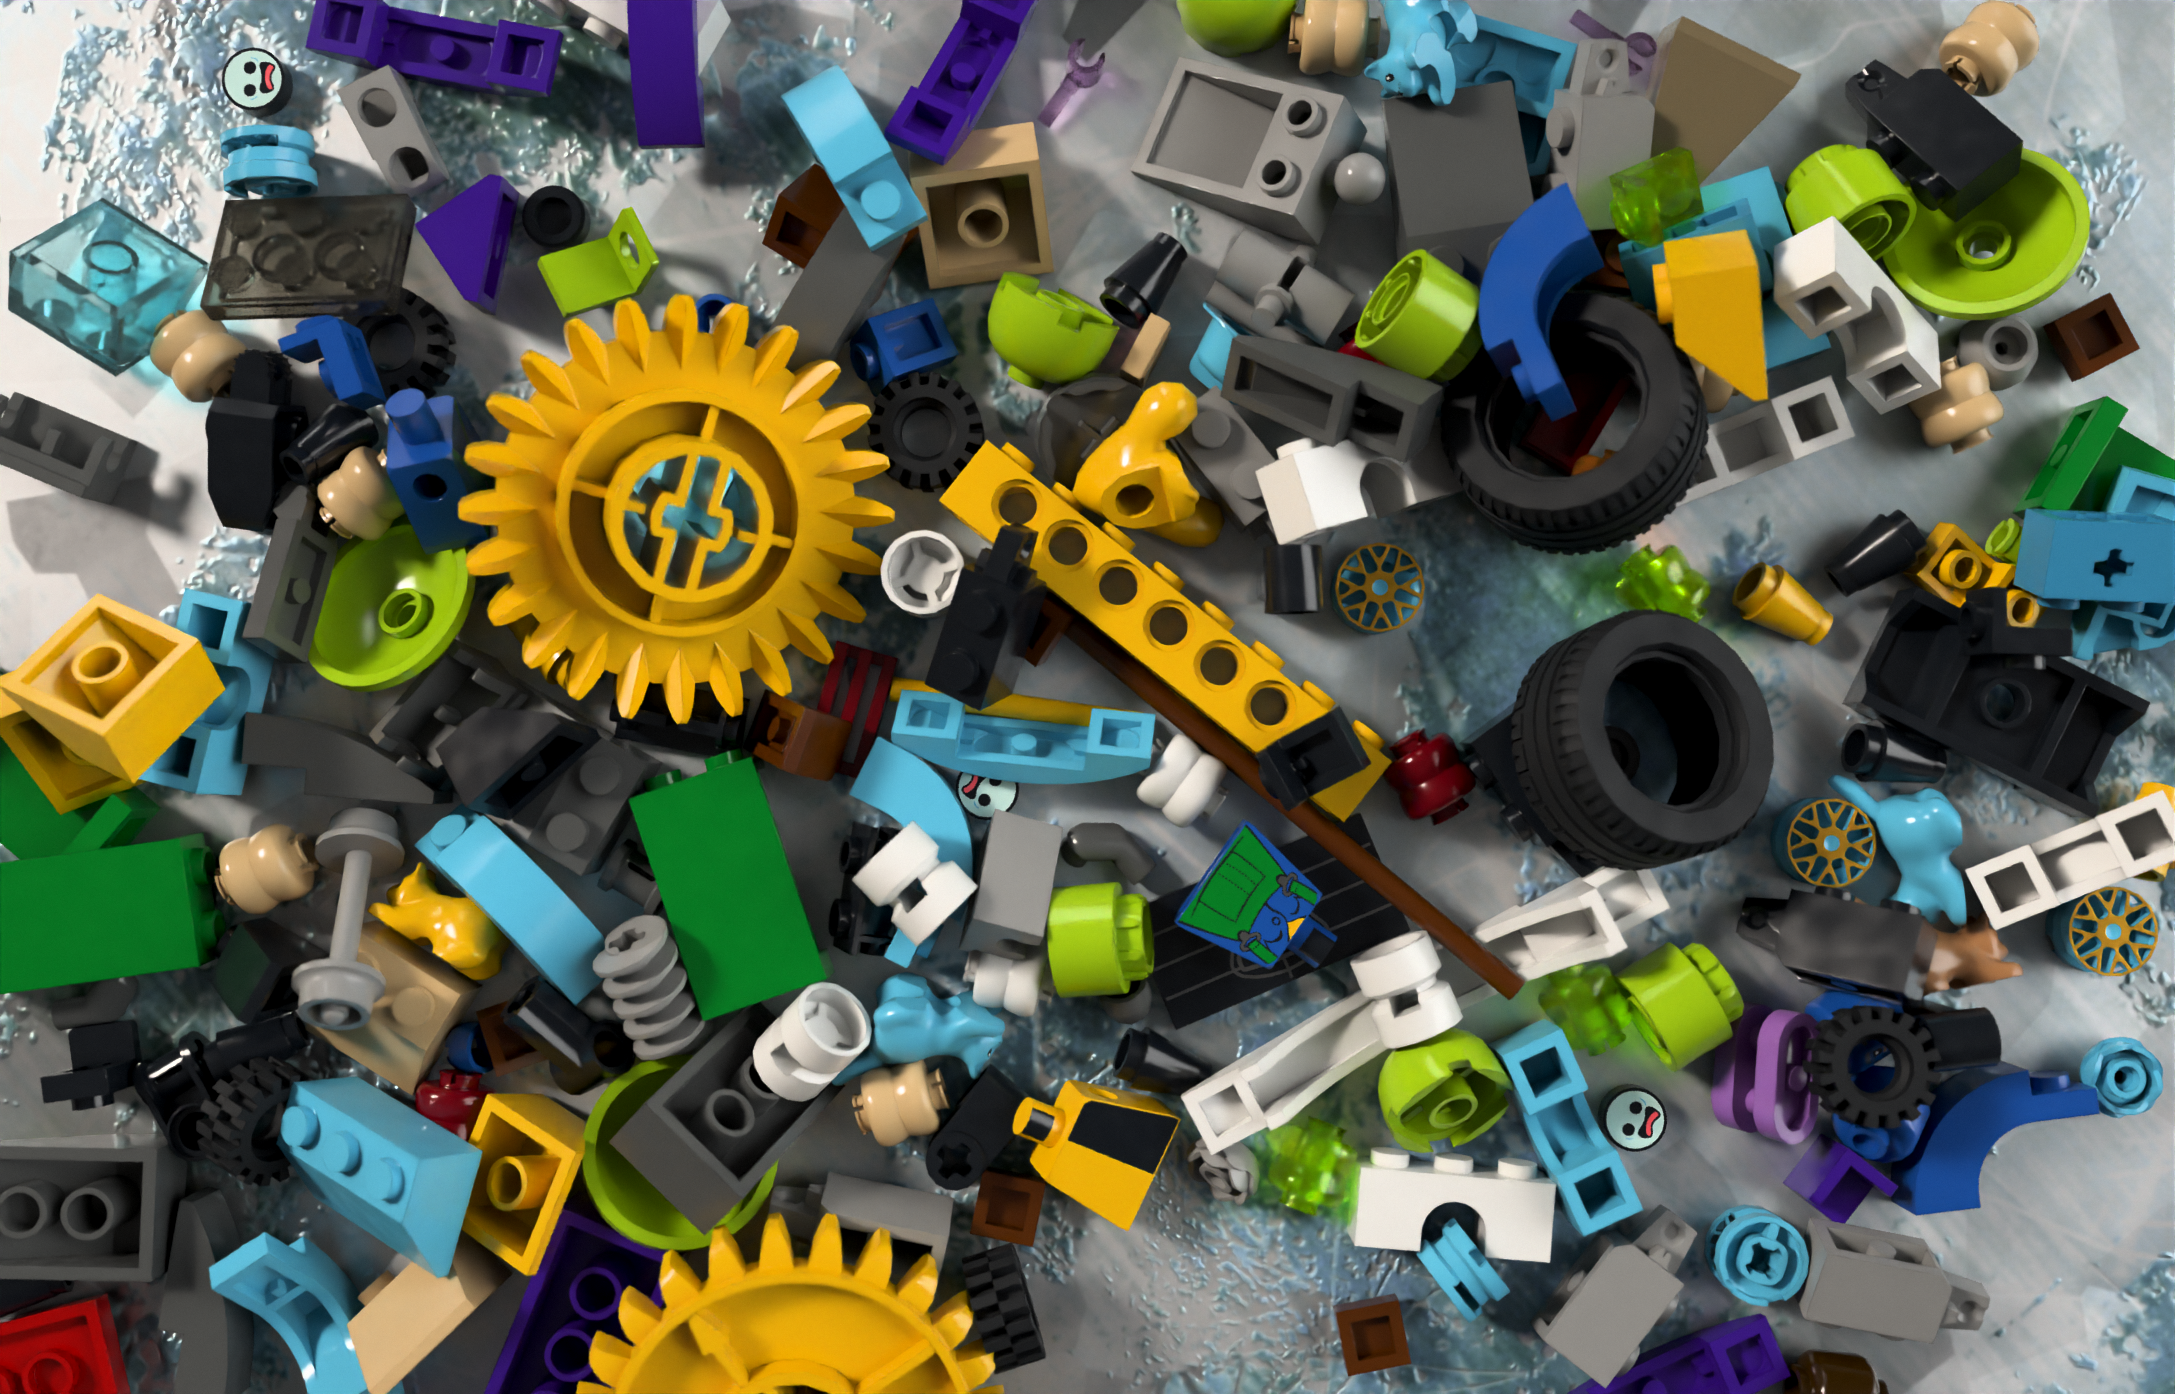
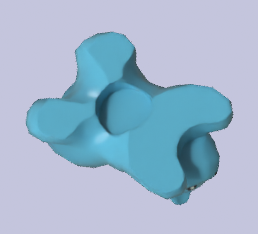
M1379 0L1384 9L1387 27L1390 32V44L1387 54L1367 66L1364 71L1365 76L1369 79L1380 81L1383 86L1380 95L1382 98L1388 99L1393 96L1413 97L1418 95L1423 89H1426L1431 101L1436 106L1449 105L1455 94L1456 77L1451 52L1448 50L1456 44L1472 43L1477 36L1476 17L1471 7L1463 0Z
M1832 775L1828 778V784L1832 789L1867 815L1887 851L1896 861L1901 872V880L1897 892L1887 899L1901 901L1919 908L1922 911L1921 916H1925L1930 924H1936L1941 918L1942 912L1945 911L1949 920L1954 925H1965L1967 920L1966 901L1962 876L1956 864L1949 860L1952 851L1959 845H1962V823L1959 813L1944 794L1935 789L1924 787L1915 794L1893 795L1881 801H1876L1854 780L1841 775Z
M910 972L893 975L883 981L876 990L877 1009L874 1012L871 1023L872 1033L869 1048L862 1051L831 1082L835 1086H841L855 1077L864 1074L866 1071L878 1068L885 1063L910 1064L934 1055H951L961 1059L966 1064L971 1078L978 1079L983 1064L990 1059L995 1049L1003 1042L1002 1034L1005 1030V1023L1003 1020L995 1017V1015L1002 1011L1003 1007L991 1008L978 1005L973 1000V990L959 993L950 998L939 999L933 994L931 988L927 986L925 977Z

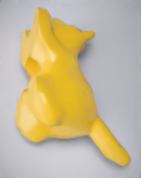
M423 862L418 863L416 870L412 874L406 876L399 884L387 890L386 898L390 905L374 902L368 907V913L418 946L433 945V954L473 981L487 980L496 976L502 970V957L511 941L468 897L456 898L442 895L435 885L436 873L430 869L427 870Z

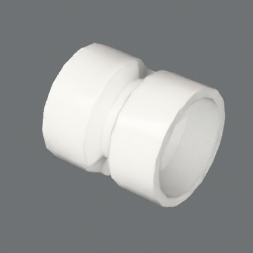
M929 530L911 531L897 538L885 552L880 568L882 586L890 600L911 616L925 620L943 618L947 616L962 567L966 566L967 563L957 546L943 534Z
M913 820L859 871L852 881L876 906L889 904L894 909L891 921L917 947L978 886L953 860L941 863L937 859L939 845ZM916 878L921 881L923 889L928 893L926 896L910 886Z
M1426 930L1392 938L1363 951L1350 960L1351 967L1364 997L1376 999L1377 1004L1372 1009L1371 1014L1385 1048L1393 1049L1418 1043L1451 1028L1463 1018L1448 981L1436 979L1435 974L1440 969L1441 963ZM1414 988L1416 989L1417 994L1405 999L1402 998V993Z
M826 982L809 985L756 1040L753 1050L755 1068L761 1080L774 1093L783 1098L801 1102L815 1098L867 1047L872 1033L870 1018L862 1003L850 991L839 985Z

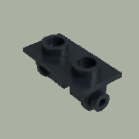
M649 682L644 699L632 719L621 717L613 698L609 720L617 722L614 735L616 738L707 756H716L738 748L742 750L750 699L743 698L742 715L731 717L712 691L695 688L694 704L690 719L687 724H677L668 711L663 699L660 683Z
M853 821L851 835H846L842 841L839 852V869L841 873L845 874L841 898H836L830 909L828 928L830 936L834 937L833 946L851 956H857L859 942H861L860 953L884 956L886 945H890L893 940L895 924L891 919L894 909L889 904L876 906L852 879L903 829L880 826L879 835L876 838L878 828Z

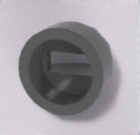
M1144 978V980L1131 981L1127 994L1101 995L1099 998L1104 1011L1112 1020L1121 1024L1132 1025L1143 1020L1149 1013L1152 992L1147 978Z

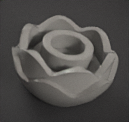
M2016 314L1996 319L1971 320L1961 329L1956 348V356L1960 368L1972 362H1979L1985 367L1991 391L2005 390L2022 382L2033 370L2039 353L2038 340L2034 330L2023 318ZM1996 344H2000L2003 347L2002 355L1995 351Z
M1202 1137L1196 1139L1189 1146L1186 1152L1187 1158L1185 1159L1189 1162V1175L1196 1181L1206 1182L1214 1198L1223 1202L1235 1200L1236 1204L1241 1206L1244 1201L1256 1194L1260 1180L1258 1160L1242 1142L1238 1141L1211 1155Z

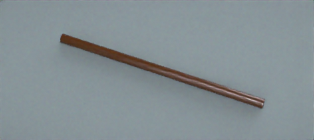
M1077 613L1064 633L1067 638L1180 731L1190 737L1208 754L1220 759L1230 772L1422 930H1426L1433 939L1506 999L1511 1000L1519 992L1525 983L1522 977L1305 800L1299 806L1286 811L1280 800L1273 798L1264 788L1258 772L1260 764L1255 758Z

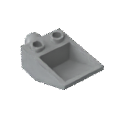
M1181 56L1177 61L1130 170L1136 177L1258 229L1317 246L1320 243L1339 197L1344 202L1354 206L1370 204L1380 196L1386 181L1385 171L1380 161L1370 154L1358 153L1368 130L1344 95Z

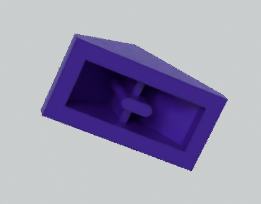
M493 174L487 175L414 225L464 300L482 313L496 315L520 193L503 176Z

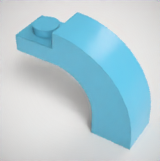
M837 64L780 96L814 159L821 164L871 252L928 220L924 208L895 160L888 142L856 89Z
M878 736L849 795L887 813L904 828L914 820L939 845L937 859L941 863L953 860L973 880L976 868L974 834L969 817L958 800L956 791L948 780L927 760L893 744L886 737ZM919 880L916 890L926 896L928 893L923 889L922 883ZM969 897L949 917L960 921L968 906ZM941 923L917 947L898 928L884 957L905 968L910 966L916 954L928 959L944 924Z
M462 802L446 817L438 821L433 829L414 845L424 858L464 893L508 937L536 970L575 1006L604 979L595 974L593 961L605 949L604 941L606 938L538 865L484 815L480 817L473 810L465 808Z
M264 1232L209 1267L212 1290L256 1313L281 1335L301 1369L307 1394H370L347 1327V1323L365 1306L357 1299L360 1293L348 1276L314 1243L305 1237H301L288 1246ZM402 1380L387 1394H405Z

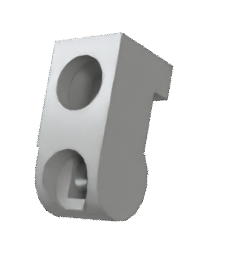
M386 65L336 90L372 160H376L386 181L402 202L450 179L445 162L414 103L416 102L414 94L404 76L391 66Z

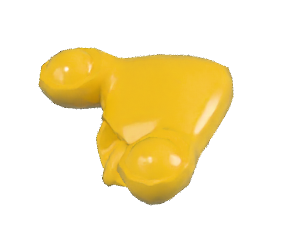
M1161 382L1148 388L1142 394L1125 424L1105 439L1087 458L1077 473L1072 495L1085 508L1107 518L1114 525L1141 529L1161 536L1181 547L1205 548L1216 542L1225 523L1218 503L1199 496L1198 491L1190 484L1183 472L1178 456L1166 448L1165 443L1166 440L1182 433L1198 415L1196 396L1182 383Z

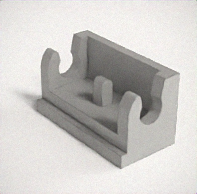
M995 809L980 844L973 878L978 887L969 896L959 944L960 950L971 952L973 949L1008 959H1024L1027 949L1025 944L1039 946L1044 937L1063 827Z

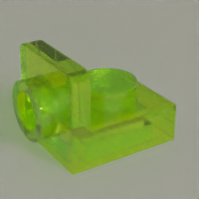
M1678 146L1609 176L1614 199L1610 201L1609 209L1616 229L1623 237L1646 247L1653 248L1664 242L1663 229L1704 212L1692 150Z

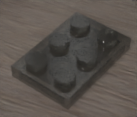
M408 194L226 200L200 307L213 321L311 318L320 315H331L333 317L396 315L417 208Z

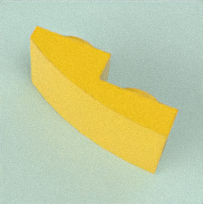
M1939 522L1926 539L1929 550L1918 557L1919 565L1902 572L1919 588L1959 608L1966 602V593L1969 590L1986 587H2006V627L2033 628L2048 608L2037 604V595L2013 585L2016 567L2013 564L1994 561L1962 529L1952 523Z

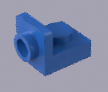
M933 297L867 318L849 342L853 369L862 381L867 382L874 397H877L879 393L881 395L886 394L890 390L888 384L896 379L899 382L907 379V374L915 372L922 374L951 364L959 355Z
M320 315L299 322L295 326L296 333L277 340L282 354L302 363H310L324 358V360L318 363L321 379L328 392L334 398H338L339 401L363 411L387 402L361 329L338 317Z

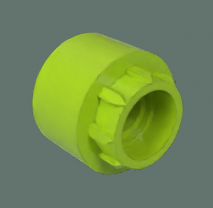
M1850 144L1831 145L1811 154L1792 171L1784 186L1787 198L1783 204V209L1793 236L1834 215L1874 262L1889 252L1905 236L1913 224L1917 212L1915 200L1879 153L1871 149H1857L1856 146Z
M1423 249L1415 250L1400 260L1374 291L1358 322L1355 344L1387 367L1406 372L1424 380L1426 378L1429 380L1435 379L1439 383L1449 381L1469 364L1483 343L1479 323L1480 291L1477 286Z
M1119 882L1052 888L1047 914L1048 950L1054 985L1061 998L1127 994L1131 981L1144 980V978L1152 974L1154 968V935L1150 907L1146 897L1140 893L1124 894Z
M1667 942L1611 977L1615 992L1636 1029L1656 1056L1673 1072L1680 1070L1732 1038L1733 1033L1730 1023L1743 1014L1744 1003L1733 980L1714 954L1700 943H1691L1680 950L1674 944Z

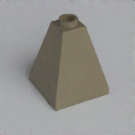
M1684 16L1663 28L1656 41L1645 95L1655 107L1646 207L1665 214L1669 205H1681L1790 93L1802 74Z

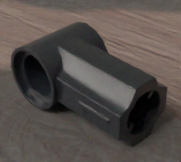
M1289 544L1263 548V572L1257 577V598L1264 601L1265 614L1289 615L1324 612L1321 545Z
M540 975L526 981L519 991L508 1000L500 1015L504 1019L503 1023L549 1060L550 1073L554 1082L561 1090L570 1095L580 1096L628 1072L634 1065L636 1057L633 1051L634 1041L625 1035L622 1024L609 1019L596 1023Z
M1921 999L1919 1010L1901 1006L1904 1013L1916 1019L1913 1023L1915 1027L1926 1028L1932 1036L1931 1039L1926 1041L1928 1048L1938 1049L1941 1061L1932 1062L1933 1072L1997 1066L2000 1062L2002 1045L1999 1028L1994 1016L1986 1007L1958 1010L1925 999Z

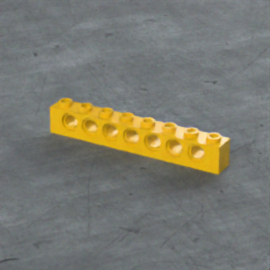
M986 440L939 499L944 509L993 547L1000 527L1011 525L1001 516L1003 501L1014 493H1025L1031 496L1037 504V510L1034 517L1022 525L1039 532L1029 566L1037 570L1036 578L1045 581L1047 590L1076 611L1119 648L1254 755L1275 739L1330 711L1336 704L1333 699L1308 680H1305L1298 687L1280 673V670L1286 663L1261 642L1255 640L1249 648L1232 635L1230 631L1235 626V622L1212 603L1205 601L1198 608L1183 596L1180 591L1186 584L1163 564L1155 561L1149 569L1130 554L1136 544L1114 525L1106 521L1099 529L1080 513L1084 506L1065 486L1056 482L1049 489L1033 477L1030 473L1036 465L1010 443L1006 442L1001 450H999ZM1063 532H1074L1080 535L1087 545V551L1082 560L1073 565L1060 564L1054 560L1050 554V545L1057 535ZM1123 571L1134 579L1137 592L1130 602L1123 605H1114L1102 597L1099 585L1103 577L1108 573ZM1163 610H1171L1183 618L1186 625V633L1182 641L1174 645H1164L1153 638L1150 632V620L1156 613ZM1209 650H1223L1230 654L1234 660V676L1225 685L1211 684L1201 673V659ZM1263 688L1278 692L1285 705L1282 718L1270 726L1258 722L1251 712L1252 698L1256 692ZM1356 719L1351 724V727L1369 757L1371 764L1364 770L1309 797V799L1334 819L1341 822L1346 821L1392 763L1389 758L1380 752L1386 742Z

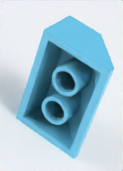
M359 1077L293 1082L286 1110L282 1116L281 1129L276 1144L312 1195L437 1278L448 1276L483 1151Z

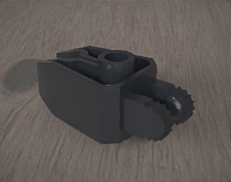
M258 349L245 350V353H239V357L234 359L236 361L235 365L232 366L235 368V372L232 373L230 397H215L208 410L205 424L208 439V493L223 527L264 532L265 529L274 530L278 517L273 509L276 499L280 497L278 493L282 490L281 486H284L286 481L291 480L280 466L279 454L287 449L309 425L305 406L290 404L292 391L290 374L293 373L290 367L292 364H289V358L283 357L282 353H277L276 351L260 352Z

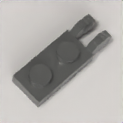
M289 480L286 481L284 486H281L282 490L278 493L280 497L276 499L273 511L278 519L275 523L242 638L285 664L306 663L337 556L339 547L336 543L339 534L329 527L336 519L333 518L329 523H326L319 513V509L324 506L319 497H317V486L311 481L306 485H299Z

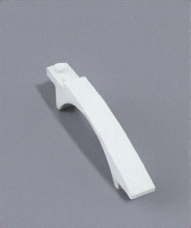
M1601 865L1583 878L1578 877L1522 907L1515 905L1466 932L1527 982L1570 966L1610 957L1628 948L1621 933L1669 909L1670 906L1650 869L1624 871ZM1442 945L1434 948L1441 963L1440 969L1435 974L1436 979L1448 981L1460 1010L1499 993ZM1414 988L1401 995L1405 999L1417 994ZM1360 989L1181 1094V1098L1211 1155L1266 1127L1272 1131L1289 1122L1301 1109L1333 1084L1389 1049L1385 1048L1371 1014L1372 1009L1377 1004L1376 999L1364 997Z

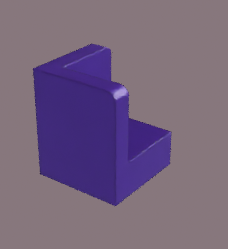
M1822 1133L1783 1182L1785 1186L1830 1221L1844 1224L1872 1188L1889 1197L1898 1188L1896 1184L1851 1149Z

